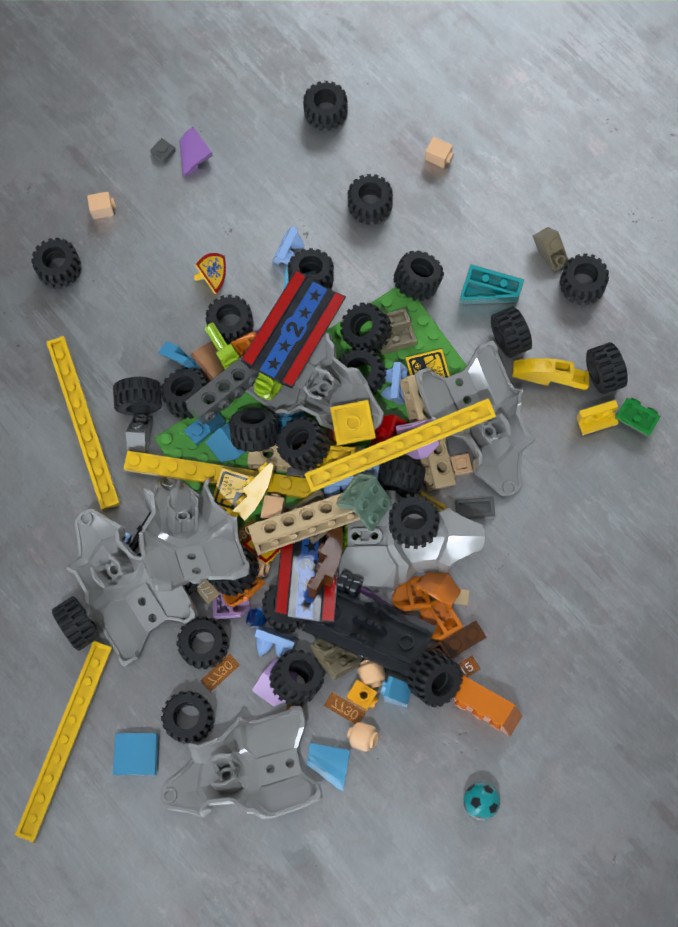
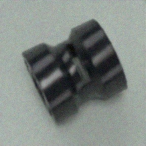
M344 571L338 581L337 590L341 592L347 591L349 595L357 597L362 588L363 579L359 577L354 578L350 573Z

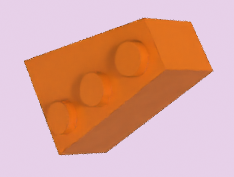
M463 676V683L460 684L461 689L457 691L456 697L453 698L455 701L454 705L463 711L465 709L469 710L475 718L481 721L483 719L494 729L511 736L522 718V714L517 706Z

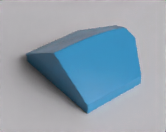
M229 423L220 427L206 441L208 447L221 463L238 459L246 453L232 445Z

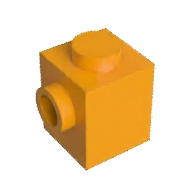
M356 680L346 696L348 701L368 712L369 708L374 709L379 700L377 698L378 692L359 680Z

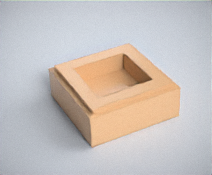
M469 453L451 456L450 462L455 476L473 472Z

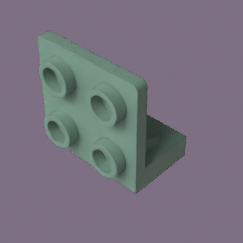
M357 474L336 504L341 509L354 510L367 529L373 531L392 505V500L374 475Z

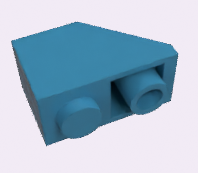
M389 676L388 681L383 682L381 690L384 702L407 707L411 690L407 686L408 683Z

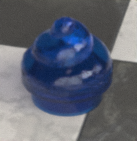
M255 608L248 611L246 624H249L250 627L256 628L267 622L261 609Z

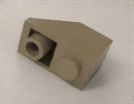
M546 227L533 235L538 252L552 271L556 272L564 267L569 259L559 232Z

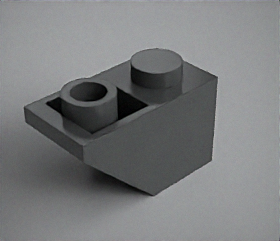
M145 414L133 416L126 430L127 451L146 453L150 444L153 416Z

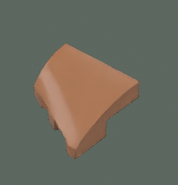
M213 342L205 344L190 355L202 369L201 373L208 383L225 370L216 355L218 350Z

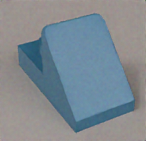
M217 413L212 421L202 425L196 420L184 432L198 446L223 426L226 421Z

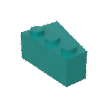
M470 264L459 305L518 303L524 279Z

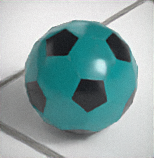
M478 782L468 787L464 794L463 803L471 817L477 820H487L498 812L500 796L494 786Z

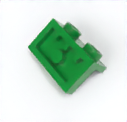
M626 398L615 419L649 437L661 416L658 415L655 409L643 407L637 399Z

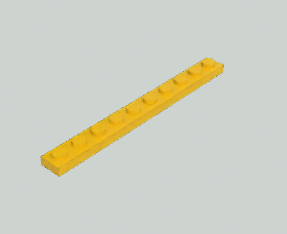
M64 336L47 341L46 343L102 511L119 506L121 504Z
M488 398L307 472L305 477L311 491L314 492L495 418L496 415Z
M127 451L123 468L124 471L198 483H205L206 479H210L209 484L217 485L222 467L253 477L260 473L254 470ZM273 474L266 493L304 499L312 491L306 478Z
M95 641L92 643L15 836L33 843L36 842L112 653V647Z

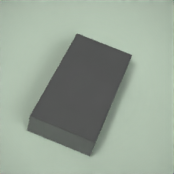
M494 497L455 500V511L467 519L495 518Z

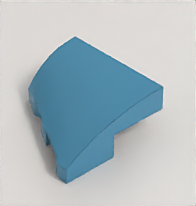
M166 341L158 354L184 367L202 371L194 359L175 344Z
M310 743L307 765L333 784L338 790L343 791L350 750Z

